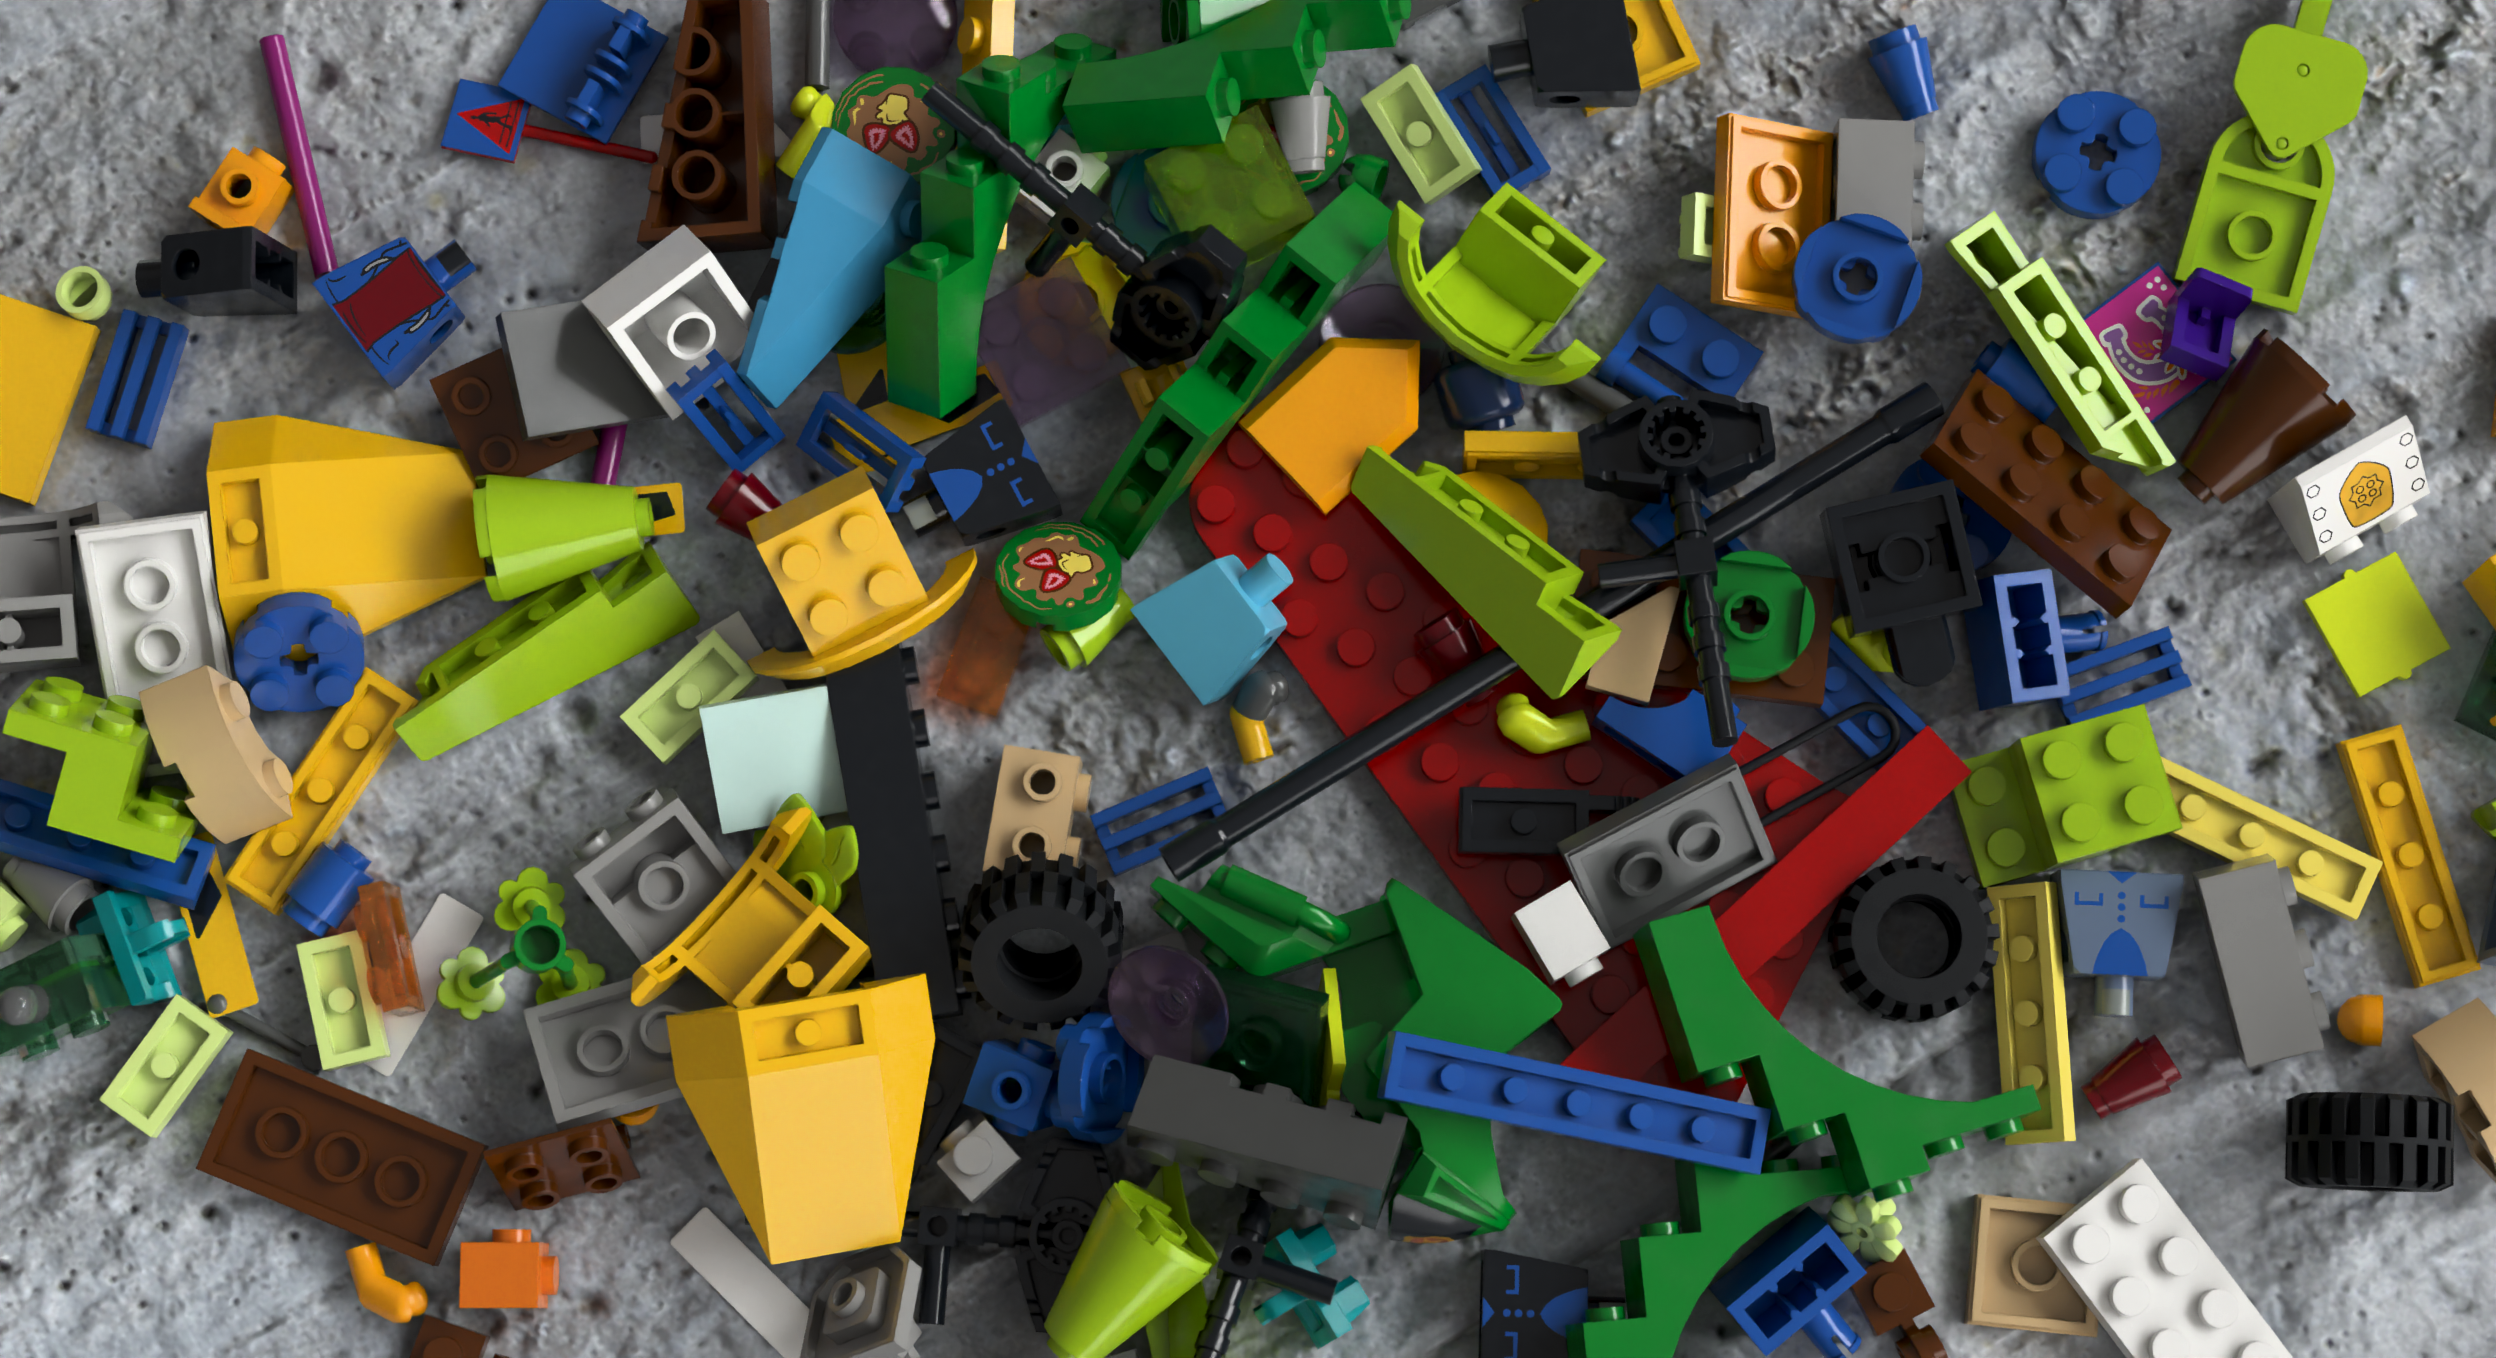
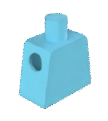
M1271 553L1266 554L1249 570L1238 557L1232 554L1207 563L1136 604L1130 610L1199 701L1205 706L1224 699L1232 693L1287 626L1286 619L1272 600L1293 583V577L1285 564Z

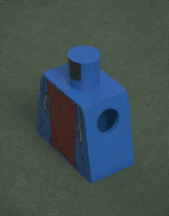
M401 237L321 276L312 284L380 375L395 390L463 322L465 315L447 292L477 271V268L455 239L423 261L406 237Z

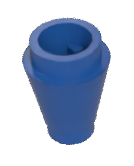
M1916 24L1887 33L1868 42L1873 55L1868 58V61L1897 111H1900L1903 121H1910L1939 110L1935 99L1936 91L1927 37L1920 38Z

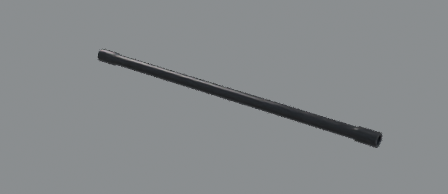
M1926 382L1919 384L1878 409L1870 419L1705 519L1707 536H1712L1714 550L1724 546L1885 446L1900 442L1944 415L1943 405L1935 391ZM1675 538L1644 557L1674 553ZM1665 581L1600 589V584L1575 599L1606 618ZM1500 645L1494 647L1216 818L1201 822L1160 847L1158 850L1175 879L1178 882L1182 881L1226 854L1234 844L1522 668Z

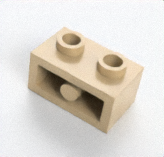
M1004 744L983 873L993 865L1001 871L1004 870L1005 859L1017 854L1022 862L1031 860L1032 852L1046 851V859L1058 861L1060 853L1074 857L1073 866L1078 867L1082 838L1071 836L1075 811L1086 813L1092 784V775L1081 773L1083 766L1081 757Z

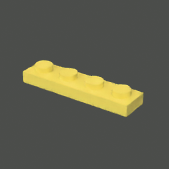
M2161 757L2183 827L2167 835L2226 863L2269 854L2276 860L2277 868L2289 867L2298 897L2350 922L2358 919L2383 864L2382 861Z
M2044 881L1987 887V897L1990 898L1995 909L1989 912L1991 923H1999L2000 938L1994 940L1993 950L1999 951L1996 965L1992 968L2001 1091L2005 1093L2033 1084L2041 1106V1110L2021 1119L2024 1131L2005 1137V1145L2076 1141L2057 883Z

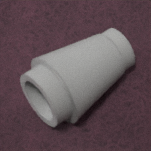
M1314 81L1310 95L1275 97L1274 101L1268 102L1281 150L1291 175L1325 171L1324 158H1326L1331 96H1324L1323 81Z
M12 856L3 870V879L11 884V887L52 932L62 931L67 935L78 933L76 928L77 921L95 909L92 898L100 895L94 890V883L89 878L17 856Z

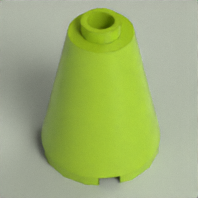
M491 474L476 476L475 478L479 488L473 489L479 557H486L488 564H494L496 575L487 576L484 579L490 597L496 603L510 601L644 550V537L654 536L655 534L649 497L638 499L637 491L633 486Z
M1120 1180L1118 1184L1115 1182L1106 1191L1046 1318L1044 1327L1050 1335L1046 1342L1048 1347L1059 1358L1106 1357L1210 1274L1219 1259L1213 1247L1191 1224L1187 1225L1183 1230L1168 1216L1173 1209L1161 1199L1127 1180Z

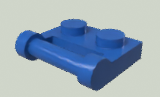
M1657 284L1595 377L1610 387L1616 383L1638 398L1647 396L1654 405H1656L1658 399L1668 395H1676L1681 397L1682 400H1687L1629 362L1638 350L1698 390L1735 397L1761 358L1763 351L1662 285Z

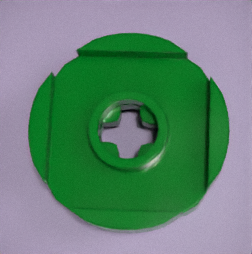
M1737 551L1720 558L1717 561L1718 583L1717 586L1713 587L1715 601L1719 603L1722 621L1719 623V627L1725 637L1727 650L1724 653L1725 661L1729 663L1731 679L1738 682H1759L1786 672L1807 647L1814 628V603L1807 586H1803L1800 578L1791 571L1792 568L1786 562L1765 552ZM1687 594L1683 608V628L1694 656L1692 645L1694 631L1689 626L1687 607L1689 606ZM1744 600L1756 602V612L1766 615V624L1756 625L1752 633L1740 631V623L1731 620V610H1740Z

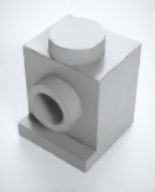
M981 1112L971 1121L968 1119L956 1128L940 1144L941 1148L933 1156L938 1161L939 1167L969 1201L975 1204L1024 1161Z

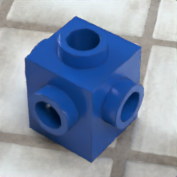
M1025 1037L1020 1038L1019 1044L1006 1038L984 1042L963 1103L993 1115L991 1124L1013 1135L1026 1137L1029 1131L1033 1132L1052 1127L1050 1107L1052 1099L1058 1091L1060 1061L1055 1059L1056 1049L1041 1041Z

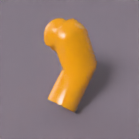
M376 1242L345 1251L358 1299L364 1308L393 1323H408L411 1320V1316H421L426 1311L428 1295L425 1288L416 1281L403 1285L387 1277Z

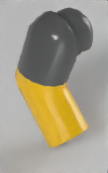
M1261 670L1248 676L1229 710L1230 721L1244 765L1258 763L1274 757L1264 721L1273 706L1286 701L1289 694V685L1286 678L1277 671L1265 672Z

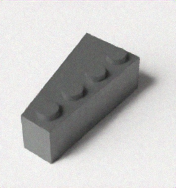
M1156 1054L1153 1055L1127 1125V1146L1136 1148L1135 1153L1140 1158L1160 1166L1169 1167L1172 1166L1173 1162H1177L1198 1169L1197 1173L1202 1179L1217 1186L1232 1188L1236 1183L1261 1191L1260 1196L1267 1202L1282 1208L1296 1209L1298 1204L1321 1211L1326 1221L1344 1229L1359 1230L1361 1225L1376 1229L1400 1160L1407 1117L1385 1112L1382 1122L1379 1124L1363 1120L1355 1115L1356 1107L1351 1103L1329 1098L1326 1105L1315 1108L1304 1105L1303 1101L1294 1095L1291 1088L1267 1082L1266 1084H1257L1252 1091L1240 1089L1241 1081L1232 1073Z

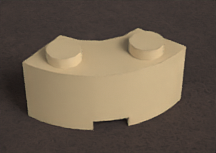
M205 665L138 692L151 738L163 766L177 764L187 783L189 795L184 800L185 804L197 820L215 838L224 844H228L293 818L288 795L293 791L291 774L286 764L268 749L257 733L249 717L250 704L248 697L237 681H232L212 667Z
M2476 998L2412 1035L2424 1078L2441 1099L2454 1105V1120L2465 1138L2472 1158L2496 1182V1017L2479 998Z

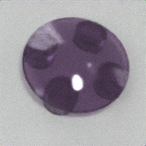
M835 0L833 9V26L837 41L855 68L863 73H868L882 67H904L922 73L931 67L940 65L949 54V48L955 37L958 23V11L955 0Z

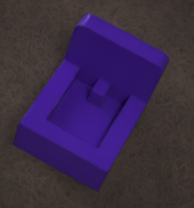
M2196 268L2168 301L2159 359L2217 382L2229 368L2235 321L2251 303L2253 289L2207 269Z

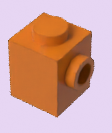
M492 1229V1242H461L459 1308H548V1295H557L559 1287L558 1257L549 1256V1243L531 1242V1229Z

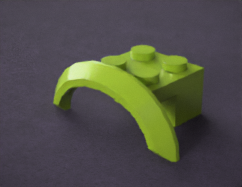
M1506 182L1479 209L1457 244L1427 274L1422 264L1419 247L1420 229L1425 219L1399 200L1388 223L1387 245L1392 270L1402 293L1423 322L1453 350L1496 375L1517 383L1537 386L1565 384L1585 376L1602 359L1577 338L1570 346L1558 352L1531 354L1571 311L1606 259Z

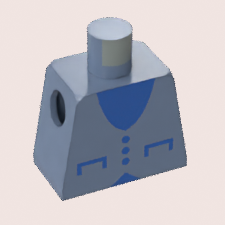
M2059 869L2050 874V882L2057 883L2064 977L2094 979V1016L2133 1017L2134 981H2157L2165 977L2184 885V875Z

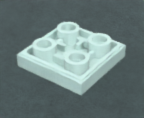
M826 683L699 706L722 834L769 826L780 806L789 796L800 793L817 817L848 811Z

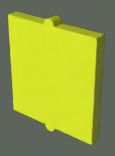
M2396 551L2358 572L2352 569L2346 570L2341 575V581L2302 601L2356 698L2395 678L2401 681L2410 678L2413 668L2451 649Z
M1323 968L1318 992L1315 994V1006L1309 1028L1317 1107L1326 1105L1329 1098L1340 1100V1087L1346 1066L1336 968Z

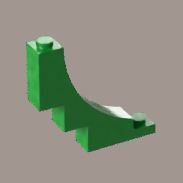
M1354 181L1286 243L1259 287L1222 320L1195 364L1158 397L1082 516L1080 522L1083 525L1096 529L1114 544L1117 552L1128 561L1142 548L1167 508L1184 493L1194 477L1265 385L1330 309L1376 263L1387 246L1388 223L1393 211Z

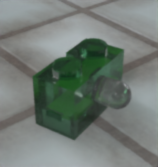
M105 933L65 937L0 969V1057L20 1055L23 1063L47 1057L60 1050L58 1039L72 1034L73 1038L76 1039L99 1032L111 1025L108 1015L131 1005Z

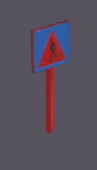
M461 78L441 142L442 149L515 164L522 136L650 164L656 163L658 160V155L654 151L612 142L605 145L593 138L528 125L526 122L531 108L530 103L498 86Z

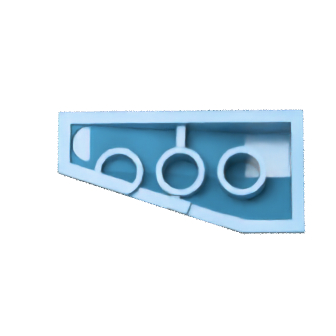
M827 127L821 128L793 179L788 201L796 203V208L786 239L776 237L770 258L778 260L779 265L770 295H764L757 301L737 369V374L767 407L777 409L885 291L884 266L910 250L915 244L922 242L921 186L913 176L836 130Z

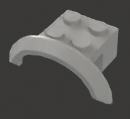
M103 501L60 512L0 518V673L82 667L72 540H76L75 530L83 526L132 520L130 514L110 501Z

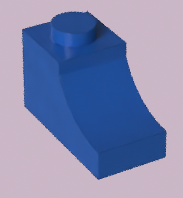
M1692 689L1685 700L1662 708L1637 707L1624 703L1610 695L1591 724L1675 781L1728 754L1733 747L1732 745L1718 748L1712 745L1704 695ZM1732 702L1739 738L1747 724L1737 718L1740 709Z

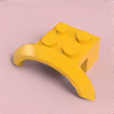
M861 465L746 523L764 563L809 650L802 652H782L773 647L746 662L756 674L792 681L821 677L878 655L915 635L940 618L962 596L976 567V552L972 548L946 561V567L941 577L925 592Z
M802 807L779 813L771 821L755 850L714 900L668 947L636 970L632 977L631 1002L635 1006L642 1007L657 998L688 970L725 1003L738 1009L844 991L872 959L870 949L862 940L819 904L816 907L777 873L799 842L811 820L812 811L809 808Z

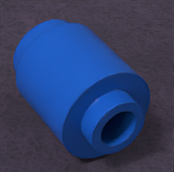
M2008 338L2002 346L1992 340L1969 370L1971 373H1974L1979 369L1993 382L2004 388L2016 401L2043 423L2057 407V403L2017 342L2012 338Z
M342 839L339 840L334 848L322 842L285 890L289 897L281 909L303 927L323 938L331 926L336 929L340 927L375 880L365 871L372 861Z

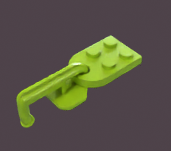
M2301 0L2293 28L2280 24L2265 25L2251 33L2244 42L2232 84L2233 90L2247 116L2225 129L2217 137L2208 152L2172 274V279L2175 282L2183 284L2196 268H2204L2253 289L2251 304L2289 315H2294L2298 312L2335 180L2333 157L2323 137L2355 119L2368 78L2367 64L2359 50L2348 43L2322 36L2332 0ZM2290 155H2292V157H2291L2287 162H2283V163L2273 162V161H2281V160H2284L2285 158H2287V157H2289Z

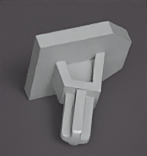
M894 1243L875 1246L842 1259L812 1296L800 1358H921L913 1345L922 1334V1331L914 1321L913 1315L922 1268Z

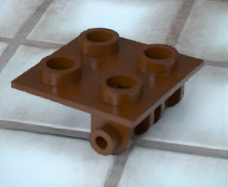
M502 348L429 380L474 478L488 474L527 477L599 444L593 430L523 441Z
M611 1118L483 1151L484 1159L515 1211L524 1208L528 1210L546 1209L557 1204L562 1198L585 1192L607 1193L619 1188L623 1182L640 1178L639 1170L628 1149L632 1148L626 1124L615 1126Z

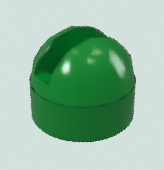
M1356 154L1346 159L1342 166L1350 171L1351 175L1340 174L1338 176L1341 192L1355 181L1380 200L1388 178L1389 161L1371 154Z

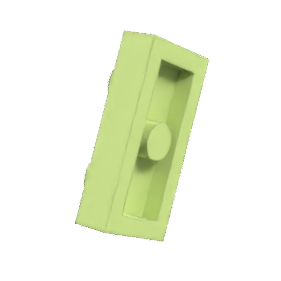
M1409 64L1360 98L1425 204H1434L1482 171L1481 166L1417 65Z
M713 630L619 717L661 762L667 765L703 732L699 706L739 699L759 680V677L720 635Z
M355 930L296 944L322 1069L324 1071H332L391 1057L364 931Z
M176 994L99 1100L148 1136L157 1138L234 1032L184 996Z

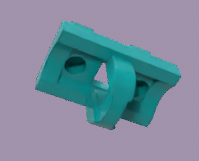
M114 890L106 891L93 897L92 901L95 909L77 921L76 928L80 938H93L98 952L111 949L117 968L99 976L98 983L105 1005L112 1008L162 1003L172 1000L176 994L182 995L165 949L190 937L184 917L173 921L165 919L155 922L145 895L132 891L114 893Z
M1321 1223L1299 1230L1294 1233L1292 1228H1289L1265 1244V1256L1318 1274L1320 1273L1315 1266L1337 1253L1333 1239ZM1350 1275L1337 1284L1331 1305L1282 1290L1254 1308L1253 1311L1259 1323L1264 1326L1293 1308L1317 1349H1320L1353 1329L1350 1322L1370 1304V1300L1358 1280Z

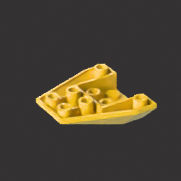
M281 415L214 423L206 476L218 595L233 651L235 633L242 620L244 619L245 624L248 618L257 613V605L276 595L290 592H307L332 600V608L341 611L347 618L349 612L358 621L364 637L485 580L484 577L488 576L486 557H479L474 523L473 489H477L478 485L462 450ZM304 644L291 645V653L285 656L294 661H304L313 657L316 653H307L304 649Z
M926 973L860 983V988L738 1009L727 1005L665 1016L675 1081L771 1265L901 1242L935 1043Z

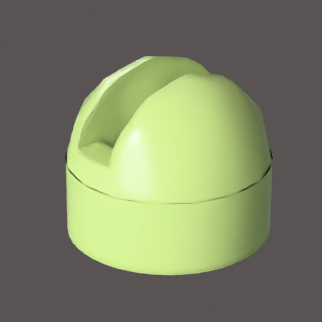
M74 267L64 273L57 283L56 300L75 319L96 321L104 316L112 305L113 294L109 283L99 272L91 267Z

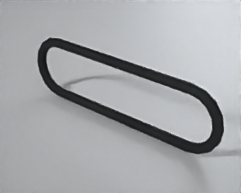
M1862 702L1855 704L1740 766L1739 769L1742 776L1861 712H1876L1882 715L1889 723L1891 737L1883 751L1761 817L1760 820L1763 827L1879 765L1893 755L1900 743V727L1894 714L1879 703Z

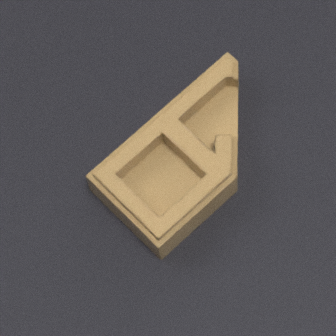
M1670 586L1609 620L1620 627L1622 631L1618 640L1590 668L1585 689L1645 706L1648 705L1679 595V588Z

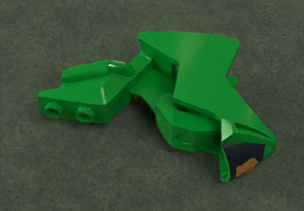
M1222 864L1198 893L1159 876L1150 885V893L1158 900L1151 907L1153 911L1178 933H1181L1186 926L1191 928L1206 942L1200 952L1228 977L1237 969L1244 977L1253 982H1264L1323 961L1328 968H1336L1341 992V1020L1346 1066L1340 1087V1100L1354 1104L1356 1107L1355 1115L1363 1120L1381 1124L1385 1112L1408 1118L1402 1147L1413 1151L1415 1156L1388 1203L1389 1240L1419 1244L1445 1243L1492 1232H1501L1507 1228L1517 1213L1503 1195L1491 1134V1122L1377 1098L1388 1033L1390 1031H1400L1507 1054L1547 1024L1550 1018L1560 1011L1562 1002L1554 992L1529 969L1463 923L1393 878L1386 883L1385 893L1380 897L1379 902L1338 916L1307 902V896L1232 864L1231 868Z

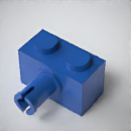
M2051 569L1993 575L1977 580L1983 605L1975 611L1964 613L1979 711L2038 704L2071 696L2065 654L2090 650L2101 651L2106 647L2108 631L2083 633V630L2107 625L2103 614L2099 610H2090L2086 613L2059 616Z
M1809 1206L1709 1287V1290L1766 1357L1800 1328L1824 1358H1846L1832 1341L1833 1335L1845 1345L1851 1354L1861 1344V1337L1850 1328L1831 1303L1867 1274V1272L1831 1227Z

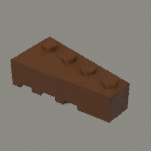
M687 0L673 69L676 71L670 102L665 103L661 122L664 132L657 165L653 164L648 185V190L651 194L646 218L641 220L637 243L648 251L684 224L712 253L773 249L776 237H778L769 3L766 0Z

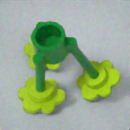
M532 866L523 869L518 874L516 881L507 879L498 887V894L502 901L494 909L495 922L504 930H516L510 940V952L495 962L488 963L485 952L478 947L471 946L461 950L456 959L449 958L440 964L439 974L444 981L438 985L436 997L444 1008L450 1010L459 1009V1014L463 1019L473 1021L480 1017L482 1011L494 1013L504 1006L506 994L499 983L504 979V973L516 966L526 973L539 974L543 984L536 991L535 999L537 1005L601 987L606 978V973L602 965L598 963L589 964L587 956L581 950L574 948L566 950L565 935L560 929L565 922V912L559 905L565 898V890L557 882L549 883L546 873L542 869Z

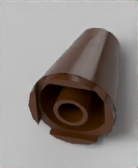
M2264 328L2251 341L2179 456L2177 462L2185 471L2177 479L2204 505L2212 497L2221 504H2225L2345 428L2356 414L2344 399L2338 404L2335 403L2326 394L2330 384L2278 337L2273 341L2269 331Z

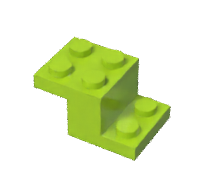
M48 676L45 678V681L36 679L8 709L2 733L66 752L46 825L175 863L197 831L199 821L184 802L188 795L186 792L164 785L152 786L151 790L142 787L154 743L145 720L141 701L122 695H111L107 700L83 693L84 687L80 683L63 677Z
M2145 704L2023 737L2008 748L1962 760L1972 773L1950 792L1976 881L1980 884L1979 890L2096 858L2115 848L2172 833L2183 828Z

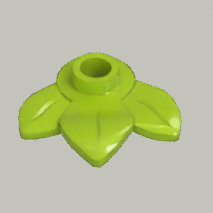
M800 793L792 794L780 806L776 816L779 813L802 807L809 808L812 811V816L804 834L777 873L816 907L820 904L833 915L845 900L847 893L846 881L856 872L858 866L859 851L855 829L852 825H843L826 831ZM760 829L754 832V850L767 829Z

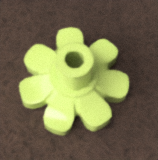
M1842 1194L1831 1205V1210L1827 1213V1223L1831 1229L1841 1233L1839 1239L1852 1254L1860 1248L1861 1256L1867 1262L1876 1263L1882 1259L1886 1262H1894L1903 1249L1902 1244L1895 1238L1902 1230L1900 1221L1893 1216L1896 1211V1205L1892 1199L1876 1203L1874 1197L1864 1196L1857 1203L1847 1194Z

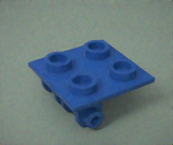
M547 0L498 83V87L607 145L669 38L647 26L649 21L631 9H627L623 13L601 0Z

